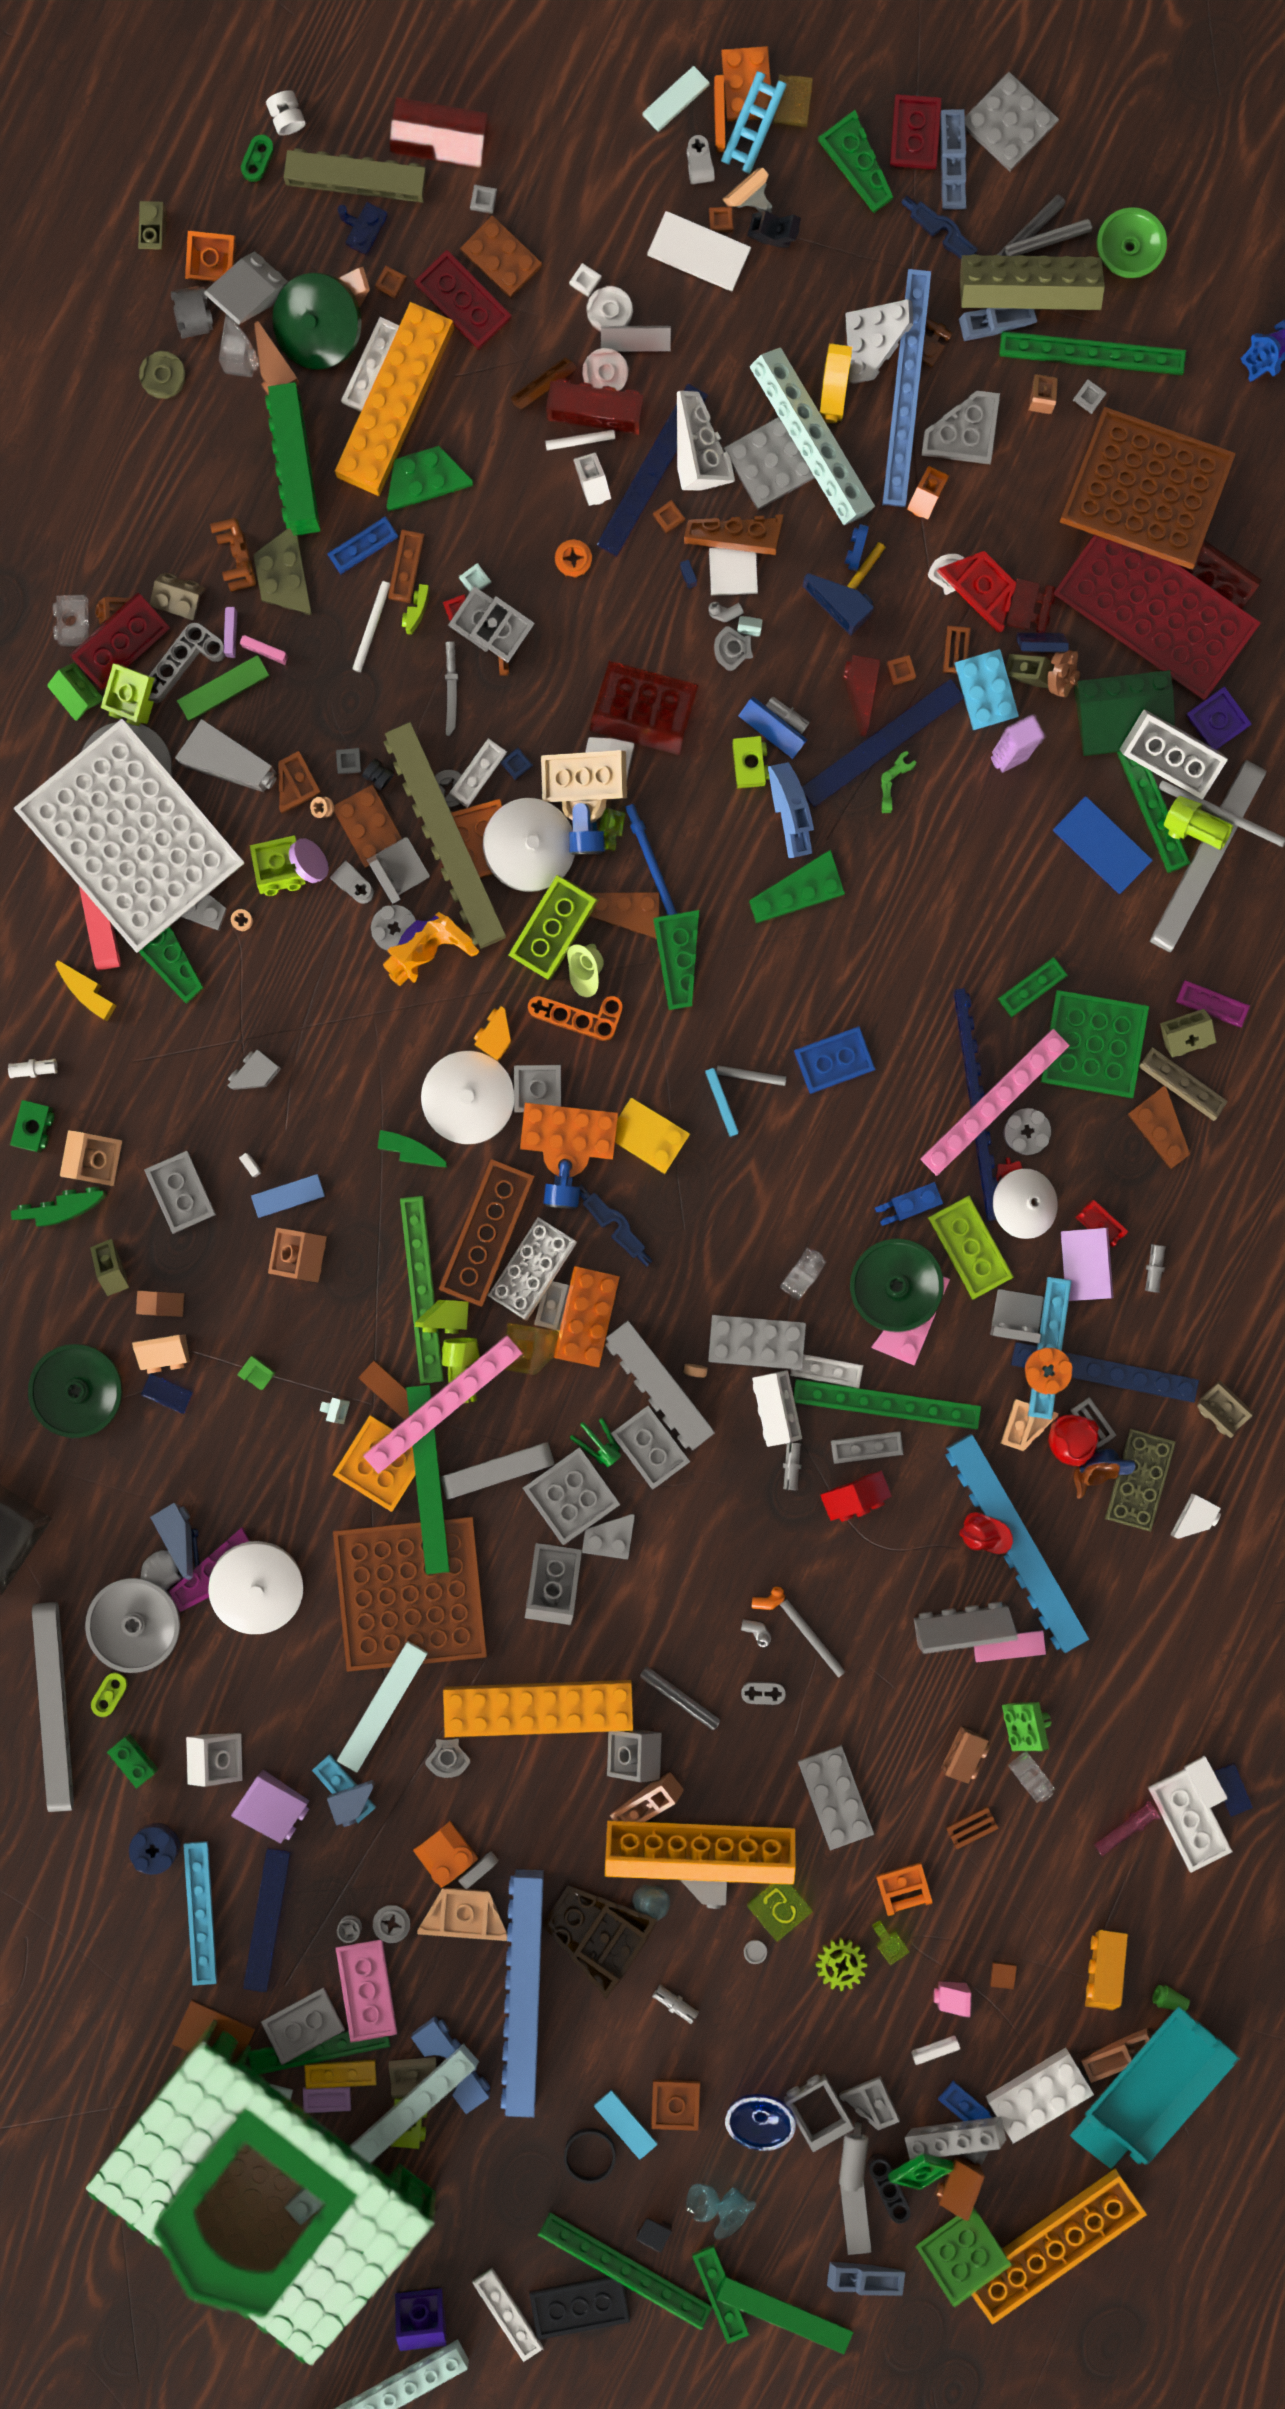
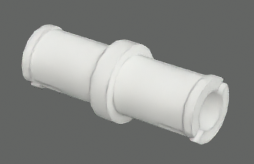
M30 1059L24 1063L8 1064V1067H11L8 1068L10 1078L22 1076L34 1078L37 1075L56 1074L58 1072L56 1059L43 1061Z

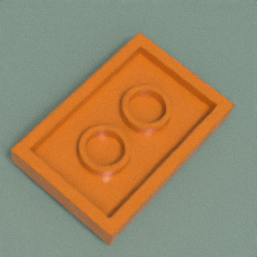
M768 46L722 50L727 122L737 121L757 71L764 73L765 78L763 82L771 85ZM759 91L754 105L767 110L772 96ZM750 113V115H749V117H748L747 120L762 119V118H760V117H758V116H755V115H753V114Z

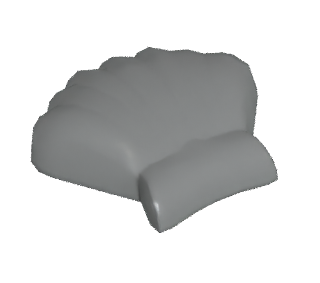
M725 627L717 635L714 642V652L717 661L725 669L732 671L744 659L753 658L751 636L743 637L731 627Z
M160 1550L153 1553L142 1565L141 1578L160 1585L166 1591L172 1585L182 1580V1577L178 1574V1567L169 1551Z
M436 1739L437 1747L425 1762L426 1766L436 1776L452 1778L459 1776L470 1764V1759L458 1746L459 1739Z

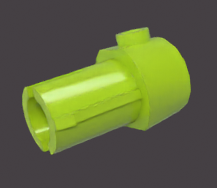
M1179 796L1172 804L1164 822V827L1169 829V836L1175 839H1184L1187 835H1190L1221 850L1231 835L1233 825L1201 810V803Z
M462 1337L443 1341L442 1365L448 1366V1384L480 1358L477 1339ZM476 1393L469 1398L471 1402L477 1401Z

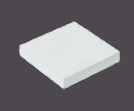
M709 548L711 596L758 593L755 552Z

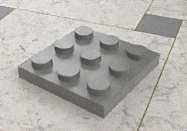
M1008 72L965 117V130L1011 172L1058 123L1059 119Z
M780 417L724 448V452H728L732 466L757 510L815 478Z
M580 1447L523 1487V1490L562 1545H565L620 1505Z

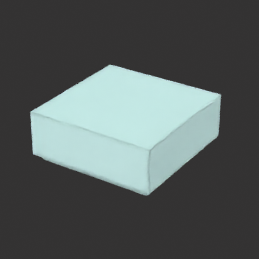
M478 563L459 576V579L469 592H471L474 586L482 591L491 584V580Z

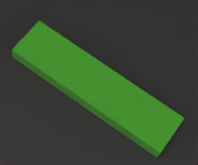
M257 655L180 698L177 702L190 722L270 676Z

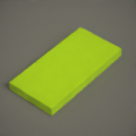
M970 1196L928 1217L972 1300L1014 1278Z

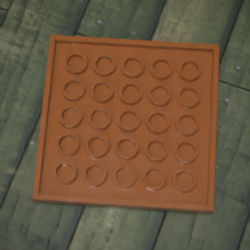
M1104 407L1060 523L1193 570L1236 453Z
M473 1517L445 1519L450 1572L426 1574L421 1522L333 1531L347 1672L392 1667L407 1641L428 1652L422 1664L487 1657Z

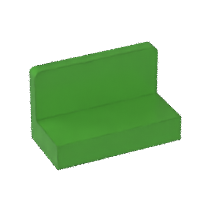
M75 663L59 669L48 683V688L74 720H79L87 709L99 704L103 700L100 693Z

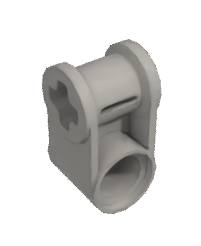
M695 135L689 140L687 148L691 184L714 181V168L710 156L709 143L705 137ZM694 146H698L701 152H697Z
M346 860L331 875L330 879L357 902L365 904L372 900L374 895L373 888ZM359 888L365 889L367 893L366 895H359V892L357 890Z

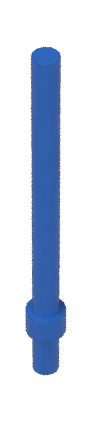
M634 804L628 805L625 808L632 823L630 825L631 830L637 836L667 915L677 914L644 831L646 830L643 820L640 821Z

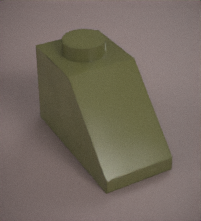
M1009 654L1006 672L1009 679L1035 687L1048 688L1049 671L1053 672L1055 664H1051V660L1046 657Z
M110 1239L90 1247L96 1276L106 1295L109 1296L129 1288L126 1272L113 1240Z

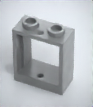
M817 2074L807 2080L808 2084L801 2088L796 2086L786 2093L787 2096L784 2097L785 2104L813 2152L854 2129L850 2117L825 2074L822 2076ZM824 2086L842 2118L812 2135L794 2102Z

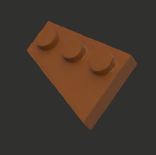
M590 893L598 898L599 901L589 917L656 939L653 918L659 917V893Z
M1166 1086L1161 1087L1128 1113L1129 1117L1170 1169L1190 1155Z

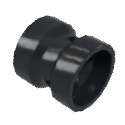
M375 758L367 766L362 777L367 781L371 780L374 782L375 787L381 791L391 781L395 772L390 768L385 769L382 766V762Z

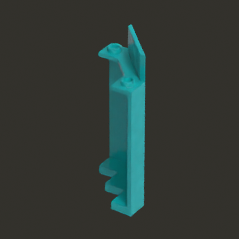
M1178 2006L1085 2113L1086 2118L1070 2136L1110 2169H1113L1128 2150L1131 2151L1130 2157L1139 2165L1142 2162L1148 2165L1240 2060V2057L1200 2022L1192 2018L1182 2007Z

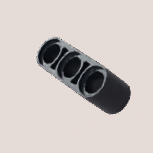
M880 2153L873 2154L868 2160V2167L890 2218L895 2223H905L911 2214L908 2201L901 2186L889 2180L888 2174L893 2169L887 2157ZM881 2162L885 2164V2168L882 2171H875L873 2169L876 2163ZM887 2184L895 2186L894 2191L890 2193L883 2191V2188ZM896 2206L905 2207V2211L902 2214H895L893 2212Z

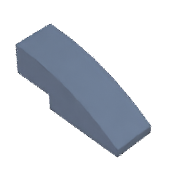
M987 308L965 312L959 318L964 341L1000 334L1002 331L1008 332L1037 322L1034 309Z
M830 2262L827 2286L834 2292H856L859 2295L903 2296L905 2271L866 2264Z

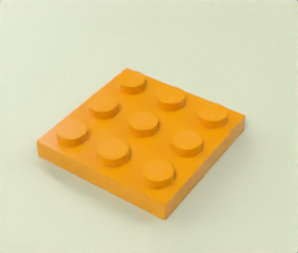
M370 1415L333 1473V1476L393 1512L415 1477L413 1447L411 1446L378 1474L363 1455L393 1429Z

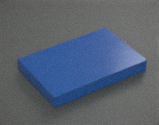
M860 1026L794 1050L809 1094L876 1070Z

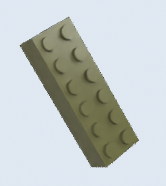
M962 255L960 269L962 308L1101 310L1105 286L1102 259L1100 257Z

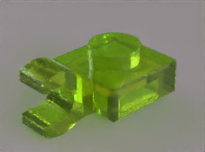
M609 808L604 810L599 826V831H604V850H615L616 836H622L625 813Z
M880 1920L872 1925L881 1939L876 1945L890 1966L909 1953L908 1948L896 1931L889 1934Z

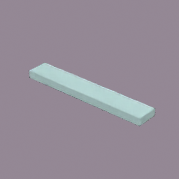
M409 1641L406 1642L339 1755L337 1762L358 1772L428 1653L427 1651Z

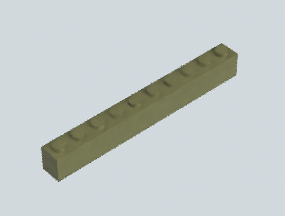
M411 722L385 733L387 740L383 741L389 754L394 753L397 761L393 762L398 776L403 774L406 780L402 785L407 796L412 795L415 800V804L412 807L417 818L422 816L425 825L421 826L426 839L432 838L435 846L431 847L435 859H441L444 865L440 870L445 881L450 880L453 889L450 890V893L455 903L460 901L463 910L459 911L464 924L469 923L473 930L469 932L473 944H479L482 949L505 939L506 935Z

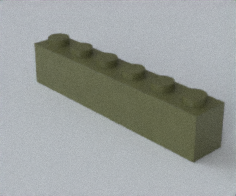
M303 149L287 150L284 181L287 186L422 203L424 201L427 174L425 167H422L420 164L409 163L408 165H401L393 160L377 162L370 157H364L361 160L353 159L352 156L341 154L337 157L330 156L329 153L322 151L314 154L307 153Z

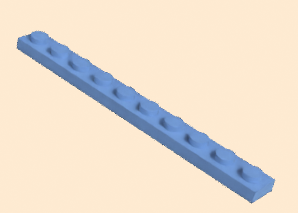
M908 269L905 300L909 299L912 301L913 326L900 339L882 505L906 507L931 271Z

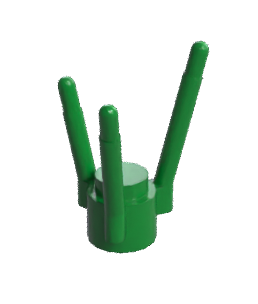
M600 1418L599 1421L610 1444L606 1443L605 1445L582 1422V1428L600 1448L597 1451L599 1454L574 1435H571L570 1439L592 1455L600 1465L604 1463L609 1467L621 1457V1454L618 1452L620 1447L615 1442L604 1419Z

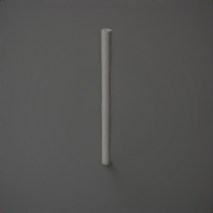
M1162 781L1159 785V789L1177 798L1182 796L1202 804L1201 809L1281 847L1285 846V837L1204 799L1202 800L1170 783Z

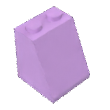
M262 1770L231 1816L281 1844L284 1838L289 1840L296 1830L293 1827L296 1820L300 1819L302 1821L309 1811V1808L306 1807L309 1800L265 1770Z

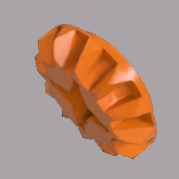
M567 540L556 550V566L565 576L577 577L585 574L591 566V551L582 541ZM572 549H574L576 557H580V560L576 561L574 568L571 561L563 560L571 557Z

